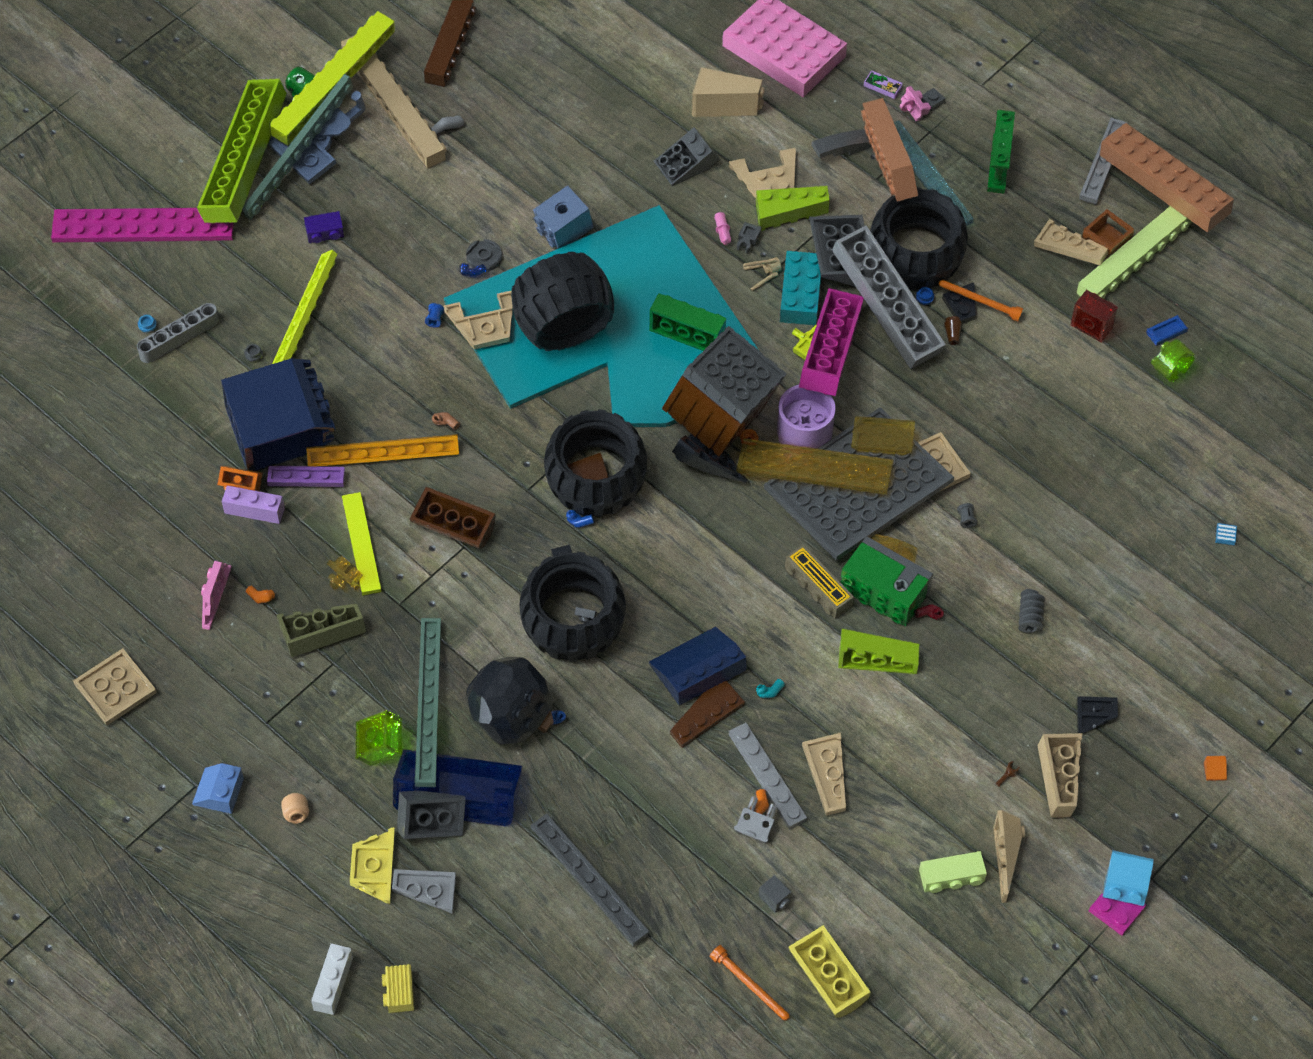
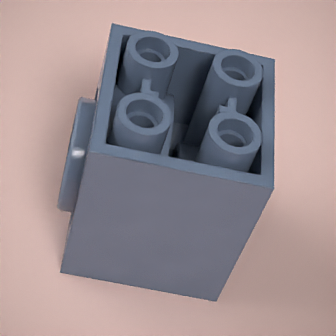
M568 185L533 209L535 215L533 219L537 224L536 229L541 236L544 235L547 238V242L552 248L558 249L568 245L594 228L589 208Z

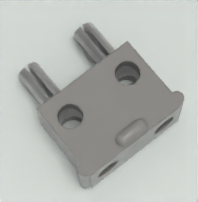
M752 796L748 807H744L734 829L736 832L763 843H768V837L775 822L773 816L777 806L771 804L766 816L754 811L758 798ZM748 814L750 815V819L745 820L744 816ZM765 822H768L769 827L764 828L763 824Z

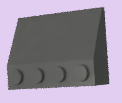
M863 215L809 217L821 277L855 286L832 249L837 240L865 226Z

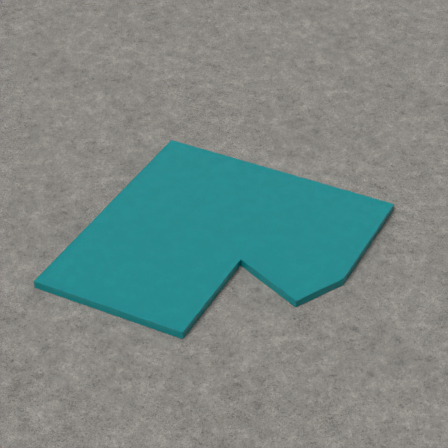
M660 205L444 298L445 305L460 302L464 317L499 310L501 308L497 299L498 293L511 291L517 277L521 276L527 268L532 267L542 259H547L559 253H585L605 273L614 297L613 319L606 325L603 331L597 333L590 340L559 351L539 349L522 332L515 319L514 312H512L510 342L474 350L510 409L608 366L612 414L616 413L622 416L626 422H630L634 427H668L677 423L668 412L666 413L662 410V407L687 366L693 363L694 359L703 351L649 331V309L658 293L687 302L692 306L703 308L711 313L720 314L726 318V328L730 326L737 334L746 339L749 344L757 348Z

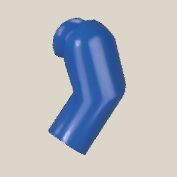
M569 510L566 513L567 521L576 528L594 524L592 514L581 517L574 510Z

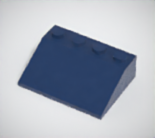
M717 627L649 661V665L679 706L747 670L744 653L733 640Z

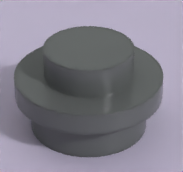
M250 344L246 347L244 355L248 361L254 362L262 358L263 351L257 344Z

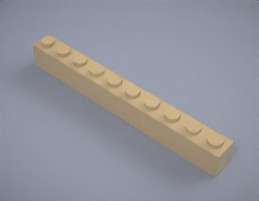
M350 38L341 41L342 48L346 45L347 41ZM375 52L357 74L427 169L445 161V152H447L445 145L439 142L436 133L430 130L426 119L421 118L417 107H413L409 96L404 95L400 84L397 85L395 83L393 75L387 72L385 64L378 60Z

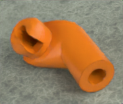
M760 789L756 791L758 801L754 811L763 815L768 809L769 803L766 790Z

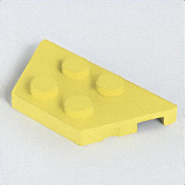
M389 828L388 832L378 836L375 834L365 841L361 840L352 844L350 885L387 904L391 902L395 828Z

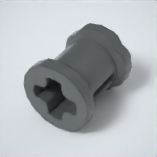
M965 503L957 508L961 516L960 526L963 528H971L977 525V519L974 518L973 513L975 509L973 504Z

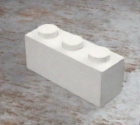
M330 944L311 1000L315 1011L331 1015L335 1014L353 960L351 948Z

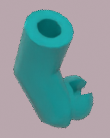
M777 679L771 687L760 684L756 688L757 695L761 698H774L785 686V683L781 679Z

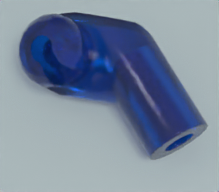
M466 263L460 265L461 275L476 278L487 271L484 264L475 268H469V264Z

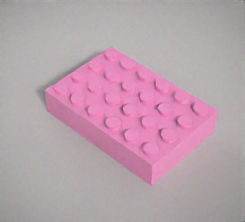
M757 0L723 32V47L801 97L809 93L846 57L847 43L779 0Z

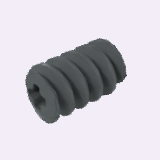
M1033 589L1023 590L1020 595L1021 605L1018 629L1024 633L1039 631L1043 629V609L1045 607L1043 602L1045 597Z

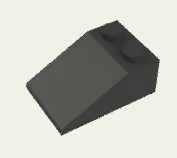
M426 791L399 792L397 831L403 839L463 836L465 796Z

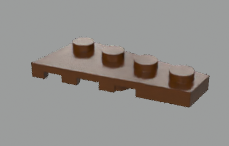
M724 681L705 691L670 730V735L683 748L743 707L745 701L727 681Z

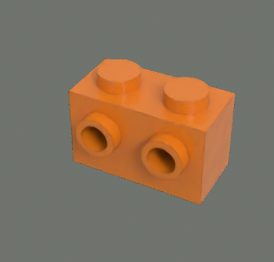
M221 466L217 485L224 486V490H226L227 486L259 492L263 473Z

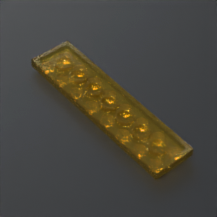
M744 439L737 464V472L887 495L893 460Z

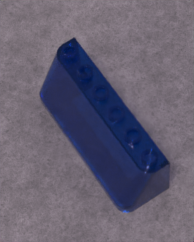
M403 749L393 778V806L396 810H398L399 792L426 791L465 796L464 821L507 826L512 823L522 777V766L437 754L436 787H415L416 751Z

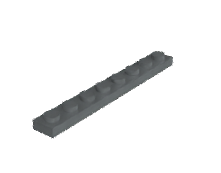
M545 814L531 824V829L632 946H635L649 935V930L548 814Z

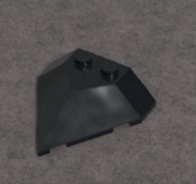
M693 434L680 438L672 451L680 462L706 473L744 483L748 481L745 475L739 472V467L726 450L718 456Z

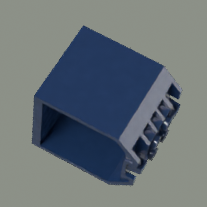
M291 358L221 379L224 405L246 470L258 471L269 466L307 455V447L327 446L334 441L333 434L328 435L335 431V425L330 417L328 400L324 398L322 383L317 382V374L314 368L305 369L311 367L310 360Z

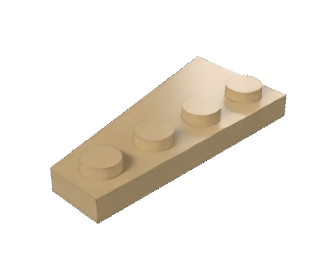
M1051 219L1048 220L1034 240V247L1101 265L1108 255V248L1090 239H1083L1082 235L1077 232L1073 234L1067 231V227L1063 225L1058 226Z
M841 733L802 742V747L826 816L846 811Z

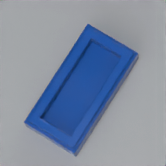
M1177 315L1148 328L1146 333L1157 346L1186 333L1188 328Z

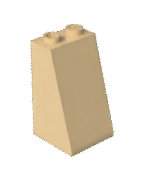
M701 67L692 96V116H757L759 109L763 108L764 103L762 98L765 88L762 87V80Z

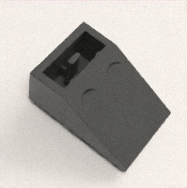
M694 127L655 159L654 162L669 183L674 186L708 170L720 158L703 135Z

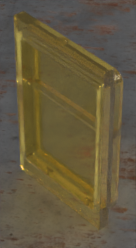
M855 416L851 448H855L857 451L899 455L912 453L915 421Z

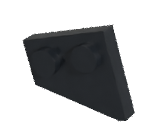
M974 282L962 286V288L975 293ZM952 291L942 294V299L951 314L959 317L962 324L975 319L976 305L974 300Z
M1077 697V733L1084 734L1117 719L1118 698Z

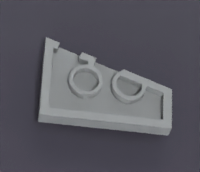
M394 869L392 891L453 914L456 872Z

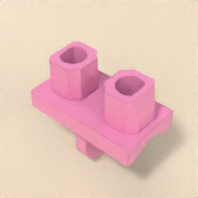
M911 86L906 88V93L901 98L902 103L900 104L901 110L909 111L915 121H920L923 115L928 114L931 106L929 103H923L920 90L914 91Z

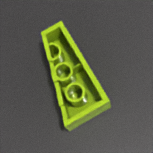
M828 186L756 190V210L758 226L762 227L761 231H765L766 228L771 226L773 228L779 227L786 222L794 223L801 218L809 219V217L827 214L830 201Z
M847 629L841 630L838 668L917 674L919 644Z

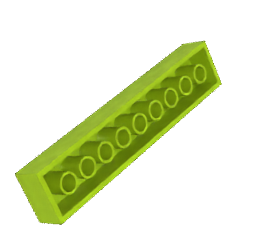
M280 79L247 81L197 207L205 223L238 222L271 137L270 123L279 116L287 95Z

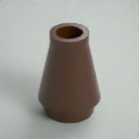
M956 316L947 317L944 322L950 345L959 344L962 322Z

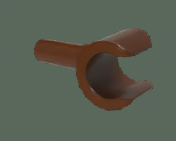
M1014 761L1008 763L1006 772L995 783L998 787L1007 778L1015 777L1018 774L1020 766L1017 769L1011 768Z

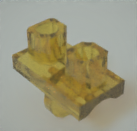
M342 555L335 562L330 559L326 563L337 573V575L333 573L329 575L331 579L330 587L332 589H337L338 587L344 589L346 587L343 583L344 580L355 590L360 587L357 582L363 574L355 567L346 574L344 571L351 563Z

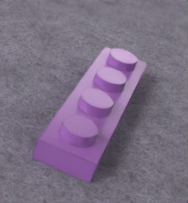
M269 466L267 484L268 486L344 487L345 467Z

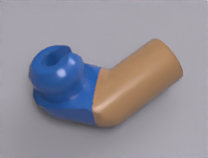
M559 710L549 712L538 729L546 733L550 725L562 723L566 719L565 712Z

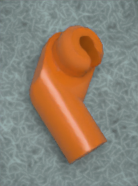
M252 585L245 591L258 604L270 602L275 598L273 590L258 591Z

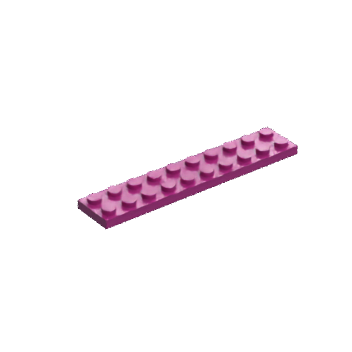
M197 208L54 209L51 240L52 242L233 240L234 222L205 223Z

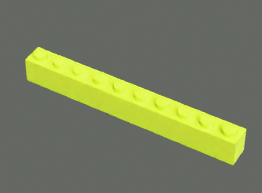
M379 11L374 16H370L367 23L358 29L356 35L350 38L342 49L337 51L335 57L326 63L323 70L316 73L314 79L304 86L303 91L293 98L288 107L283 108L277 118L271 121V136L288 146L341 77L346 74L352 78L395 32V21Z

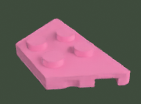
M214 561L212 568L208 570V580L203 585L201 591L203 596L202 629H211L232 565Z

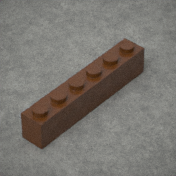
M452 0L424 70L425 83L445 87L447 81H450L451 70L456 66V57L461 53V44L466 41L467 29L470 30L471 19L476 15L477 7H474V0Z

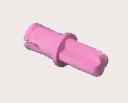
M719 212L714 217L717 225L716 232L719 234L721 243L727 245L731 242L730 226L727 224L725 213Z

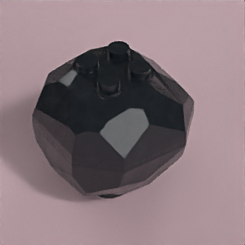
M506 657L491 661L479 671L466 691L471 717L498 744L525 741L543 723L553 706V698L547 680L529 660L523 657Z

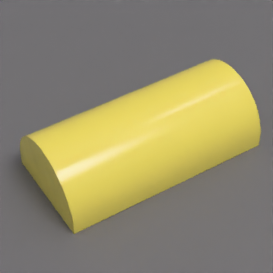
M824 925L788 947L837 1018L853 1012L869 998L870 990Z

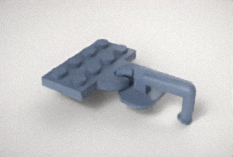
M354 91L351 96L356 102V106L346 114L339 108H336L332 113L331 119L326 121L321 132L316 134L311 145L303 151L301 158L292 166V169L309 185L336 164V160L327 152L332 143L331 138L344 133L349 129L351 122L365 111L366 107L359 91ZM273 136L270 137L267 144L280 157L289 147V145L287 146Z

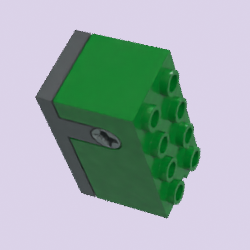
M866 536L842 568L840 583L860 603L874 608L879 614H884L895 623L906 627L914 616L915 609L919 608L929 595L933 573Z

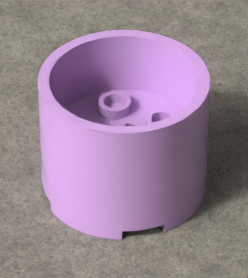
M799 385L793 386L784 392L778 406L777 435L780 444L787 451L800 456L801 454H810L832 439L835 417V402L832 396L812 390L809 391L800 388Z

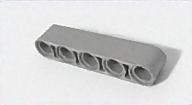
M212 303L203 304L139 341L137 349L140 360L144 363L153 362L214 327L219 322L216 306Z

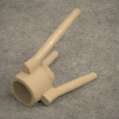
M777 257L743 264L744 270L763 267L765 273L770 274L754 285L751 291H754L770 279L777 277L778 271L782 269L780 260Z

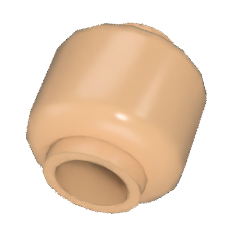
M291 793L283 798L281 807L285 820L296 824L301 823L308 817L309 806L304 795Z

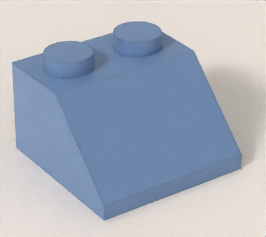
M221 763L205 768L192 804L232 814L244 780L241 767Z

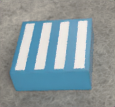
M1218 523L1215 543L1235 545L1237 526Z

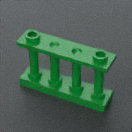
M997 110L987 192L1005 194L1015 112Z

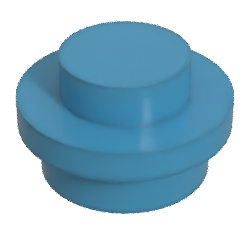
M143 315L138 321V328L142 332H151L157 325L156 320L151 315Z

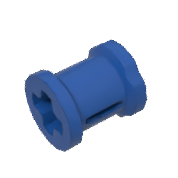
M432 303L428 307L429 314L425 318V323L430 327L436 328L441 325L440 318L444 313V307L440 304Z

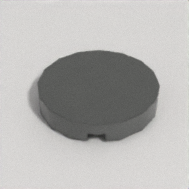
M489 239L474 241L466 250L468 265L480 272L494 270L502 261L500 246Z

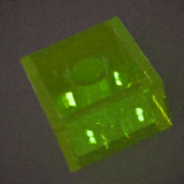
M386 710L356 721V759L373 766L402 755V718Z

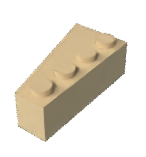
M1082 733L1043 734L1037 745L1051 818L1071 817L1077 807Z

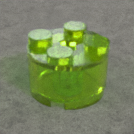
M1175 339L1172 342L1166 341L1160 348L1162 351L1151 360V364L1168 381L1174 382L1179 379L1178 374L1181 372L1185 374L1195 361V353L1179 339Z

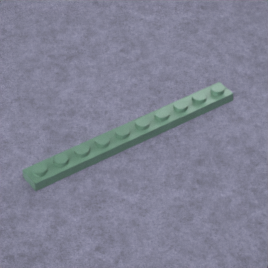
M344 74L244 204L242 210L247 218L252 220L260 212L262 205L270 199L274 189L279 187L281 180L291 171L294 163L301 158L303 151L311 145L316 134L321 132L323 125L331 119L335 109L340 107L345 96L352 91L353 84L350 76Z
M421 618L415 787H436L441 618Z

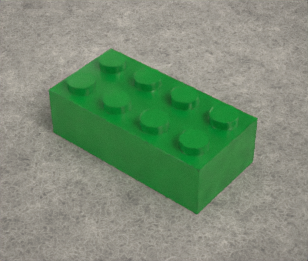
M658 293L649 309V331L702 351L726 329V318L720 314L711 313L703 308L692 306L687 302L676 300L668 295Z

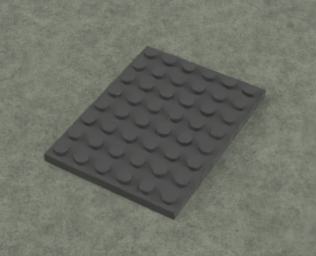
M880 407L766 482L764 489L837 561L857 548L866 536L869 538L873 537L954 482V476Z

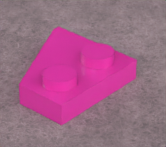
M1102 893L1091 905L1089 912L1123 936L1145 909L1146 904L1144 903V906L1109 899L1103 897Z

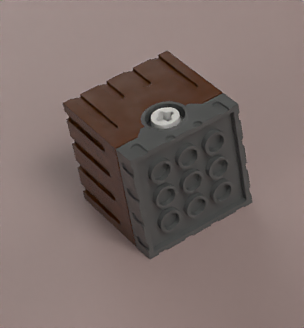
M728 326L724 332L694 359L693 363L687 366L663 405L662 410L666 413L668 412L680 425L682 424L686 430L695 437L697 436L703 444L720 456L761 414L787 373L777 367L774 362L768 357L766 358L763 353Z

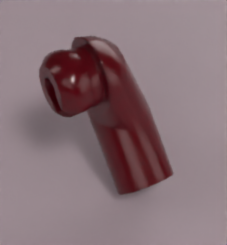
M929 604L915 609L914 614L916 618L928 616L935 620H940L944 616V611L933 604Z

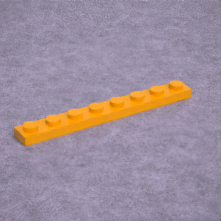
M458 434L315 446L307 447L306 451L308 466L317 467L459 454Z

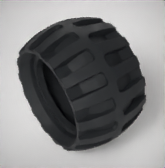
M917 187L918 196L897 201L895 196L889 197L877 211L870 232L909 290L921 289L923 287L931 289L933 286H939L941 280L947 281L960 267L967 249L968 232L961 210L957 205H954L950 197L944 196L934 189L927 190ZM922 227L938 233L945 243L938 249L918 252L903 248L895 242L892 235L902 228Z
M582 252L559 253L547 259H542L532 267L527 268L521 276H518L515 284L512 286L513 312L520 329L532 344L545 351L564 350L565 348L574 347L586 340H590L597 333L603 331L606 325L613 319L614 297L611 285L600 266Z
M598 409V411L584 410L580 414L571 415L566 418L563 424L559 425L551 435L544 457L545 475L555 497L569 510L573 509L577 514L583 516L592 514L594 517H602L609 513L612 515L619 512L622 507L628 506L641 490L647 472L646 449L637 430L630 422H626L622 416L616 413H608L606 410ZM591 447H602L612 450L622 457L625 462L619 472L609 478L600 480L584 479L574 474L566 464L576 452Z
M579 551L577 553L561 552L557 556H550L544 559L539 567L536 566L529 574L522 588L519 605L522 625L534 645L542 652H547L552 658L557 660L565 659L569 660V662H577V660L581 659L588 660L594 658L600 651L604 652L620 633L626 612L623 587L619 583L614 571L609 566H605L601 559L595 556L591 557ZM567 588H580L591 592L601 600L604 606L597 617L585 624L574 626L555 622L545 614L542 607L545 601L554 593Z

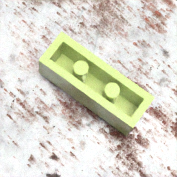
M981 851L922 861L919 867L924 892L931 891V893H937L947 888L959 889L964 885L970 884L972 886L980 885L982 882H985L987 874Z

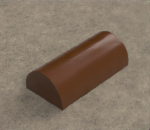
M426 487L409 519L412 523L482 549L492 534L496 515L493 512Z

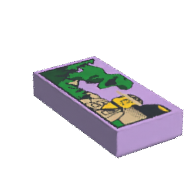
M871 71L864 81L865 87L893 99L896 98L903 85L901 82Z

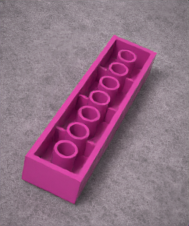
M828 288L802 368L800 388L836 396L864 300L862 296Z

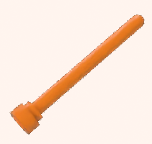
M945 280L939 282L940 287L1007 313L1014 321L1018 322L1023 308L1019 306H1012L1011 308Z
M722 945L717 946L712 951L709 957L715 963H723L783 1020L789 1019L788 1012L728 958L727 950Z

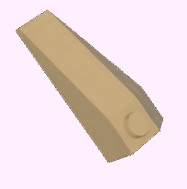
M998 810L993 829L1002 903H1006L1021 840L1025 838V828L1021 826L1020 818L1003 810Z

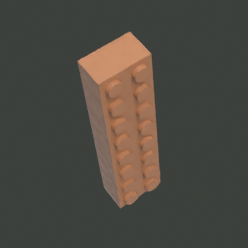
M880 98L862 103L864 110L861 111V115L866 125L864 126L865 134L868 136L880 170L882 169V174L889 187L891 196L895 195L897 201L918 196L912 163L884 99Z
M1124 123L1101 142L1100 156L1206 232H1209L1231 214L1234 202L1231 196L1127 123Z

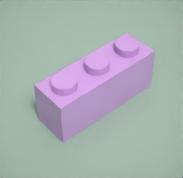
M232 486L226 487L222 499L225 514L280 524L285 509L282 496Z

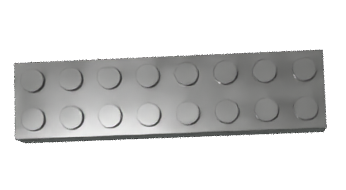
M864 226L837 240L832 249L833 253L909 368L912 369L940 354L946 344L868 227Z

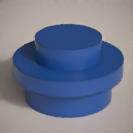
M923 287L916 293V300L920 304L928 305L933 302L934 293L930 288Z

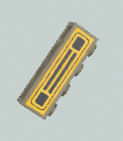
M804 544L786 556V571L797 579L802 588H806L810 592L813 600L818 601L828 615L831 614L836 619L853 607L854 596Z

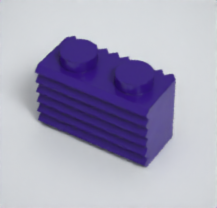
M339 211L304 217L307 238L310 244L312 242L320 243L321 241L337 240L340 237H344Z

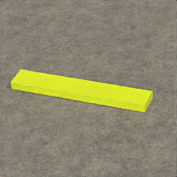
M361 492L343 495L342 500L362 596L381 592Z

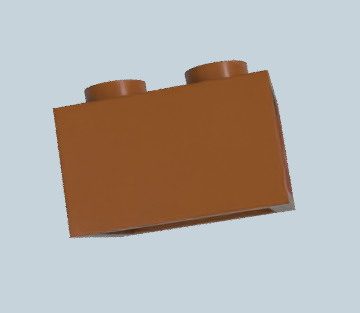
M1106 209L1083 230L1082 238L1085 240L1090 239L1108 248V255L1104 259L1106 260L1133 238L1135 229ZM1108 217L1125 228L1127 232L1123 235L1108 224Z

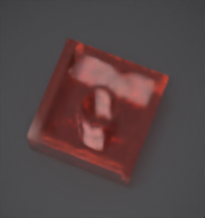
M1086 289L1075 303L1070 326L1102 343L1113 329L1118 307Z

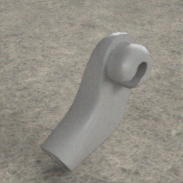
M459 115L444 117L431 130L438 135L447 129L461 128L464 125V120Z

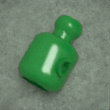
M295 67L288 74L285 80V87L295 97L303 91L307 83L314 79L315 75L303 67Z

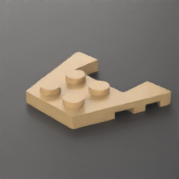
M791 148L780 151L783 166L749 172L743 158L729 161V168L735 171L739 180L747 185V189L755 198L756 190L794 188L796 149Z
M512 290L497 294L501 309L464 317L460 302L444 305V312L474 350L510 342L513 312Z

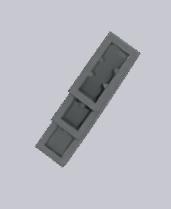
M864 129L842 132L812 141V147L819 158L830 154L836 157L847 152L849 155L871 148Z

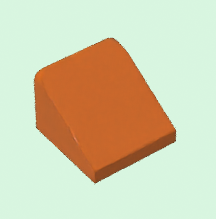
M1206 756L1204 761L1206 781L1227 780L1226 756Z

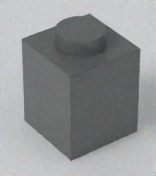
M774 875L759 887V897L776 913L779 909L783 910L790 904L791 891Z

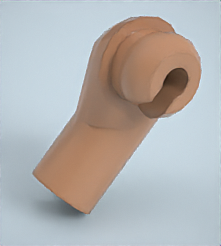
M447 412L435 413L432 416V421L436 425H449L454 430L460 426V422Z

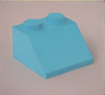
M1113 850L1104 882L1103 897L1144 906L1154 859Z

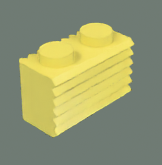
M411 965L385 967L386 974H382V985L387 987V993L383 994L384 1007L388 1006L389 1013L414 1011Z

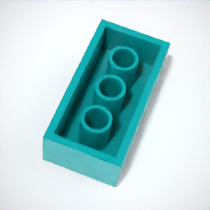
M786 252L780 322L816 325L821 278L816 253Z

